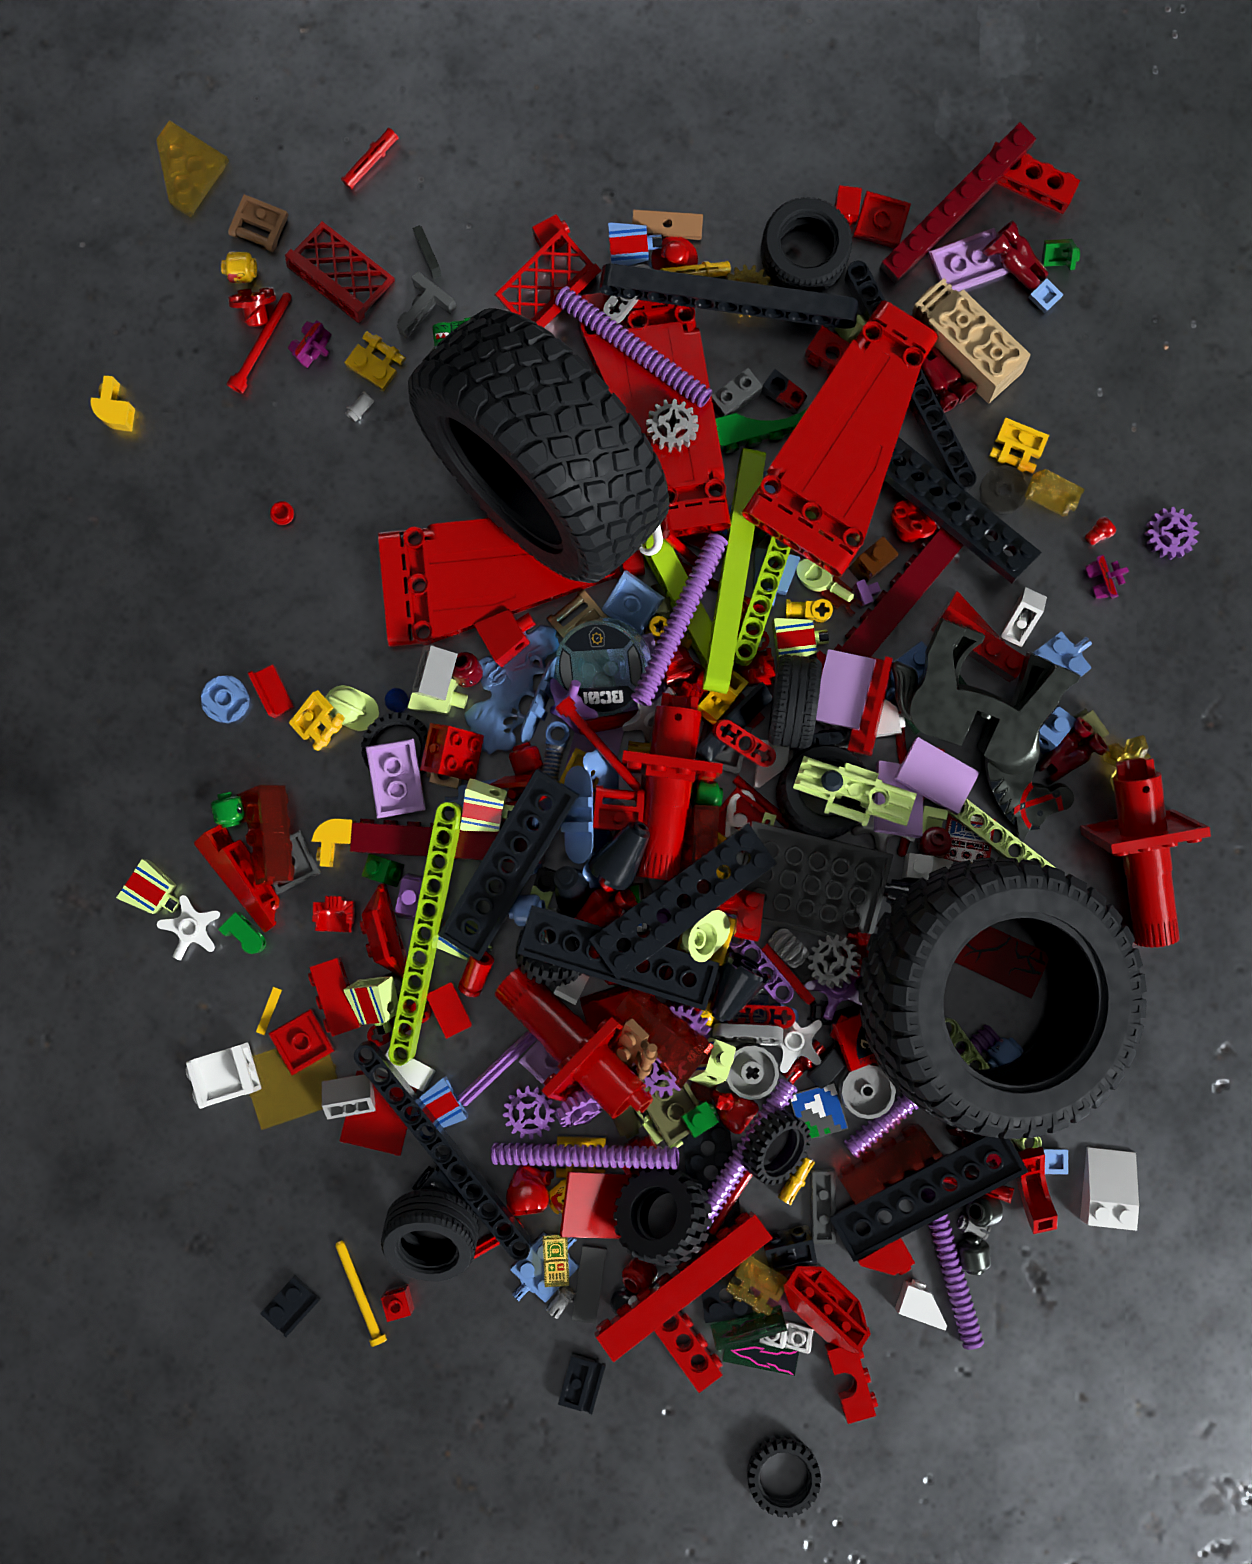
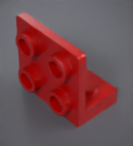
M430 723L420 770L467 781L470 778L475 779L484 735L452 726Z

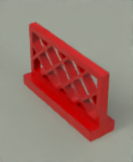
M323 221L294 251L290 249L285 254L287 268L357 323L363 320L365 312L395 281L392 275ZM324 231L331 236V242L317 243V237ZM345 247L349 250V256L335 257L334 248ZM332 248L333 257L319 258L318 249ZM305 249H315L316 258H305L301 253ZM363 261L367 265V270L353 271L352 262ZM350 262L351 271L337 272L336 263ZM333 263L334 272L324 273L320 270L319 264ZM368 276L369 286H355L354 277ZM371 276H382L385 282L382 285H371ZM351 277L352 286H340L337 278ZM369 291L370 297L363 304L356 298L355 292Z
M561 228L494 295L509 312L521 315V306H534V317L531 320L544 328L563 310L561 305L557 306L555 304L557 294L554 296V290L560 291L563 287H554V273L567 274L565 286H568L570 291L573 290L578 295L602 270L596 263L593 264ZM560 236L567 243V253L554 252V242ZM551 246V252H545ZM541 255L550 256V269H538V258ZM554 256L567 257V270L554 269ZM571 257H579L585 263V266L580 271L571 270ZM523 272H534V286L521 285V274ZM538 272L550 273V286H538ZM570 274H576V275L570 280ZM517 279V285H511ZM507 288H517V302H508L502 293ZM521 289H534V303L521 302ZM538 289L550 290V301L547 304L537 303ZM537 307H543V308L537 313Z

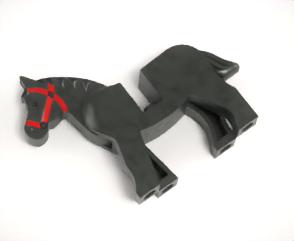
M940 618L925 651L924 671L919 678L916 669L899 661L892 663L896 703L903 716L913 723L919 731L960 746L965 739L976 712H978V715L989 719L977 747L985 756V770L991 791L1005 816L1016 826L1017 837L1023 842L1029 830L1040 829V825L1049 815L1067 810L1074 802V794L1066 784L1055 783L1050 787H1046L1040 783H1032V778L1040 754L1039 728L1057 707L1064 692L1077 683L1081 675L1026 651L1014 696L1010 703L983 689L959 684V673L963 661L975 647L983 643L985 635L964 625H958Z

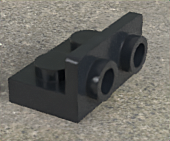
M808 1225L769 1233L773 1239L764 1245L770 1274L793 1269L796 1266L817 1263L813 1238Z

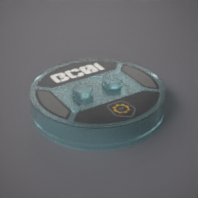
M597 618L576 626L563 638L556 653L555 673L558 683L567 691L571 681L578 680L581 683L578 695L582 698L583 703L597 711L598 716H610L623 712L636 703L631 698V695L635 693V687L639 686L637 682L642 680L641 674L645 673L644 668L648 666L647 661L651 659L644 639L631 626L616 619Z

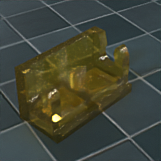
M1044 469L1033 473L1025 497L1064 517L1067 516L1069 510L1073 512L1076 510L1085 489Z

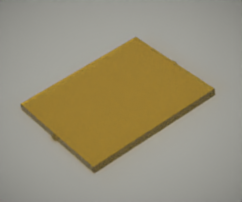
M276 1048L252 1056L262 1089L250 1093L249 1096L252 1098L261 1130L323 1109L322 1082L338 1079L335 1071L336 1066L333 1064L330 1054L294 1075L290 1074Z

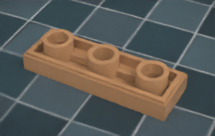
M633 210L632 224L647 225V235L661 234L662 238L682 237L685 239L701 240L703 214ZM668 224V225H670L671 227L666 228V227H664V225Z

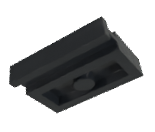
M294 1275L260 1314L273 1327L282 1332L286 1338L321 1298L317 1297L304 1282Z
M571 1354L558 1405L581 1412L585 1411L592 1415L606 1364Z

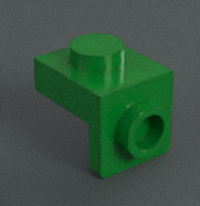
M1073 239L1044 240L1041 261L1044 267L1067 265L1069 270H1075L1076 262L1080 259V249L1076 246Z
M369 853L362 876L397 887L402 877L404 864Z
M701 1101L699 1105L680 1116L692 1138L697 1137L719 1123L716 1118L718 1116L717 1110L712 1103L708 1104L707 1101Z

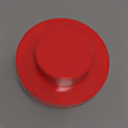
M279 501L271 507V519L278 525L289 524L294 518V509L289 503Z

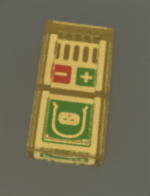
M560 1235L543 1236L545 1287L569 1286L567 1237H560Z

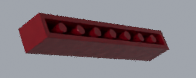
M1019 122L882 261L880 269L897 284L1027 153L1037 138Z
M938 525L936 535L933 538L927 537L919 546L922 549L921 553L918 556L913 554L904 564L908 567L903 574L898 572L889 582L893 585L888 592L883 590L874 600L878 603L873 610L868 608L859 618L863 621L858 628L853 626L844 636L848 639L843 646L838 644L833 650L868 658L871 657L964 545Z
M362 818L360 823H352L350 852L423 857L428 855L434 823H430V827H421V822L407 821V826L398 825V821L383 820V824H374V819ZM445 830L440 834V839L444 844H447L450 840V835ZM460 830L454 858L483 860L499 831ZM523 838L515 840V848L519 851H525L527 842ZM545 854L543 855L539 864H544ZM511 859L503 860L504 862H513Z

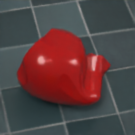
M718 1090L711 1092V1098L716 1104L720 1121L734 1134H741L759 1111L758 1104L754 1100L739 1097L734 1092L721 1093Z
M529 1164L521 1165L517 1168L506 1193V1205L513 1216L544 1212L549 1204V1191L546 1187L551 1184V1179H554L553 1170H540Z

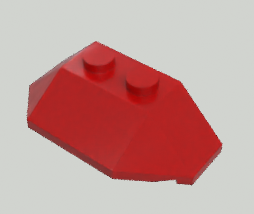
M380 884L362 913L363 920L360 921V927L363 935L367 934L369 943L366 944V950L369 958L373 957L375 963L403 978L407 958L387 884Z
M796 1266L783 1285L790 1308L826 1342L858 1354L871 1334L869 1327L866 1325L860 1300L824 1267Z

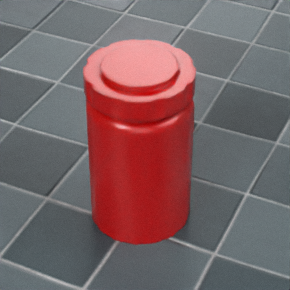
M485 952L480 961L472 956L469 957L458 984L459 991L464 995L477 997L481 994L494 963V959L489 953Z

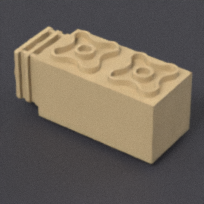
M943 278L938 284L931 286L918 299L912 309V317L937 333L938 340L934 346L961 373L962 378L966 382H975L978 386L976 392L989 404L1023 373L1031 354L964 289L960 292L956 289L953 290L952 285H948L946 283L947 280Z

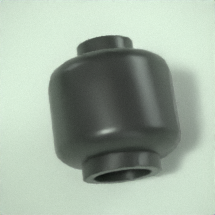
M983 1195L967 1204L966 1213L972 1224L977 1227H987L997 1224L1002 1219L1003 1206L999 1199Z
M971 1235L959 1243V1264L968 1274H983L991 1266L990 1246L986 1241L982 1240L979 1236Z

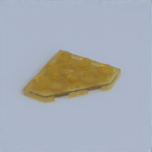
M169 120L156 139L168 199L173 207L191 217L228 164L229 159Z

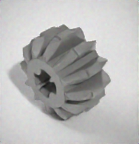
M786 928L776 931L768 941L769 946L791 968L796 969L809 956L807 948Z

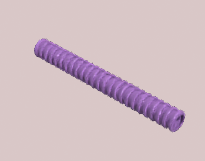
M568 286L563 287L558 292L555 304L557 306L561 305V309H567L568 314L573 313L574 318H578V321L581 323L584 322L585 326H590L592 331L596 330V334L602 335V338L605 340L608 339L610 344L614 343V347H620L621 352H625L628 357L631 356L632 360H637L639 365L643 364L645 369L649 368V372H655L656 377H661L663 382L667 381L669 386L673 385L674 390H679L681 395L685 394L687 399L691 398V402L697 403L699 408L708 402L712 395V389H706L705 384L700 385L698 379L694 380L692 375L688 376V372H682L681 367H676L674 362L670 363L668 358L664 359L663 354H658L656 349L652 350L650 345L646 346L645 341L640 342L641 339L639 337H635V334L632 332L629 333L628 329H623L621 324L617 325V321H611L610 316H605L603 311L599 312L597 307L594 308L593 304L588 303L586 299H582V296L576 295L575 291H570Z
M708 534L707 538L709 540L704 542L705 546L701 549L702 553L698 555L699 560H696V566L692 567L693 573L689 574L690 579H687L685 582L687 586L682 588L683 593H680V599L676 601L677 606L673 607L674 613H670L671 619L667 620V626L663 628L664 633L662 632L660 634L661 639L657 640L658 646L654 647L655 652L650 655L652 659L647 661L648 666L644 668L645 673L641 674L642 680H638L639 686L635 687V693L631 695L635 702L643 706H651L652 702L650 700L655 698L654 692L658 691L657 686H660L662 683L660 679L665 677L663 673L667 672V666L671 664L670 659L674 658L673 652H677L676 646L680 645V639L684 637L683 632L687 631L686 626L690 624L689 619L693 618L692 612H696L695 606L699 605V599H702V593L706 591L705 586L709 584L708 579H711V573L715 572L714 566L718 565V560L722 557L721 553L725 551L724 547L728 545V541L719 534Z
M986 1024L983 1026L984 1029H979L977 1031L978 1034H973L970 1040L981 1056L982 1052H987L988 1047L994 1046L993 1043L999 1041L997 1033ZM963 1043L960 1045V1049L956 1048L959 1054L964 1053L966 1045ZM904 1095L896 1097L897 1101L892 1104L889 1111L880 1117L874 1118L872 1121H867L868 1125H862V1130H856L857 1134L854 1136L850 1135L851 1139H845L844 1145L854 1157L859 1158L861 1152L864 1154L867 1147L870 1149L873 1142L876 1144L878 1138L882 1139L884 1133L888 1134L890 1128L894 1129L896 1123L899 1125L901 1123L900 1120L902 1118L905 1120L907 1118L906 1115H911L913 1113L912 1110H917L918 1106Z
M783 1078L778 1079L779 1084L775 1086L774 1092L771 1091L770 1098H766L767 1103L762 1104L761 1107L763 1109L757 1112L759 1114L758 1117L753 1118L754 1123H750V1129L745 1131L746 1136L741 1137L742 1142L737 1143V1150L734 1149L732 1151L734 1153L733 1156L728 1157L730 1161L728 1163L725 1162V1168L720 1170L721 1175L716 1176L717 1181L712 1182V1189L709 1188L707 1190L709 1199L706 1200V1203L711 1204L712 1213H708V1218L712 1219V1223L715 1221L714 1216L719 1215L718 1210H722V1204L727 1202V1196H731L730 1191L735 1190V1183L738 1184L740 1182L739 1177L744 1176L742 1172L744 1170L747 1171L742 1161L744 1158L742 1152L747 1149L744 1147L745 1141H750L747 1136L750 1132H755L753 1127L756 1124L760 1125V1120L763 1117L767 1119V1114L771 1112L774 1114L777 1110H785V1105L788 1106L790 1104L788 1100L794 1097L792 1094L798 1091L797 1087Z
M494 1143L490 1154L494 1165H498V1163L501 1165L506 1163L508 1165H513V1163L515 1165H520L521 1163L522 1165H527L529 1163L530 1166H534L536 1163L537 1166H542V1164L545 1166L550 1164L552 1166H557V1164L564 1166L566 1164L567 1167H571L573 1164L574 1167H578L581 1164L582 1167L587 1165L589 1167H594V1165L601 1167L603 1165L606 1168L609 1165L612 1168H616L617 1165L619 1168H623L626 1165L627 1168L632 1166L634 1168H639V1166L646 1168L648 1166L650 1169H653L654 1166L657 1169H661L662 1166H664V1169H669V1167L677 1169L679 1165V1150L677 1147L670 1149L669 1146H665L664 1149L661 1146H657L656 1149L654 1146H650L647 1149L646 1146L641 1148L639 1146H634V1148L627 1146L625 1148L623 1145H620L619 1148L616 1145H612L610 1148L609 1145L604 1147L601 1145L596 1147L594 1145H589V1147L582 1145L580 1147L579 1144H575L573 1147L572 1144H567L565 1147L564 1144H560L558 1147L557 1144H552V1146L550 1144H545L544 1146L543 1144H538L536 1146L534 1143L530 1145L523 1143L521 1146L520 1143H516L514 1146L513 1143L508 1145L506 1143Z
M928 1158L915 1161L911 1166L917 1171L933 1163V1160ZM925 1188L921 1191V1196L924 1200L930 1201L934 1199L935 1192L931 1188ZM946 1214L929 1223L928 1226L932 1229L930 1233L934 1236L932 1240L936 1244L935 1250L939 1252L937 1257L941 1259L939 1265L943 1266L941 1272L945 1274L943 1279L947 1281L945 1286L949 1289L947 1291L948 1295L951 1296L949 1300L953 1304L954 1317L958 1319L956 1325L959 1326L958 1332L962 1334L960 1336L961 1341H964L962 1346L967 1350L977 1349L984 1344V1340L980 1338L982 1337V1332L978 1331L980 1325L976 1323L978 1318L974 1316L976 1311L972 1308L974 1304L970 1301L972 1297L968 1293L967 1280L963 1278L965 1272L961 1271L960 1258L957 1256L959 1252L955 1248L957 1244L953 1241L955 1237L954 1234H951L952 1227L948 1225L950 1220L946 1218L948 1216Z

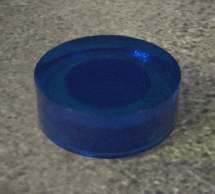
M394 688L385 695V705L390 711L400 713L407 709L409 697L404 690Z

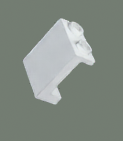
M248 1042L186 1062V1075L192 1082L194 1089L192 1092L193 1099L200 1109L262 1089Z

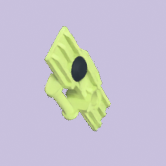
M806 756L803 757L793 786L796 790L828 800L824 813L829 814L831 812L861 822V825L865 827L868 824L870 815L907 826L917 795L916 793L883 783L882 780L878 779L879 773L849 763H845L844 767H836ZM874 793L883 794L885 803L881 805L875 804L872 800V795ZM842 796H846L860 801V806L866 808V811L862 813L835 804L833 800L834 798L841 799Z

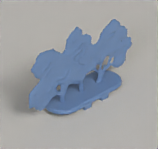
M540 625L529 634L525 631L530 644L502 668L494 661L493 657L488 655L479 660L483 669L481 684L484 690L491 692V697L486 701L475 703L465 712L464 717L467 725L471 728V732L484 735L482 750L487 752L488 755L497 749L504 751L513 749L516 744V736L513 730L518 725L523 723L520 740L524 744L528 743L533 737L539 721H545L548 714L545 710L549 698L554 700L550 690V680L552 678L557 680L559 676L560 656L552 658L547 667L544 662L546 657L557 651L560 646L558 638L555 636L556 629ZM535 659L539 660L540 666L534 664ZM543 674L537 691H534V675ZM525 695L534 697L527 715L521 714L519 710V702ZM512 708L517 710V714L512 713ZM510 716L517 717V720L513 719V724H503L505 718ZM511 728L509 733L504 732V729Z
M596 748L593 752H587L583 757L584 767L574 766L566 774L564 785L580 795L561 825V832H565L566 853L574 863L581 864L586 862L582 874L589 882L591 889L601 888L599 883L600 875L596 878L592 874L588 862L612 838L609 830L593 829V792L595 788H593L592 780L597 777L599 779L597 785H603V788L619 789L620 776ZM595 770V774L591 776V771ZM603 798L602 804H609L615 799Z

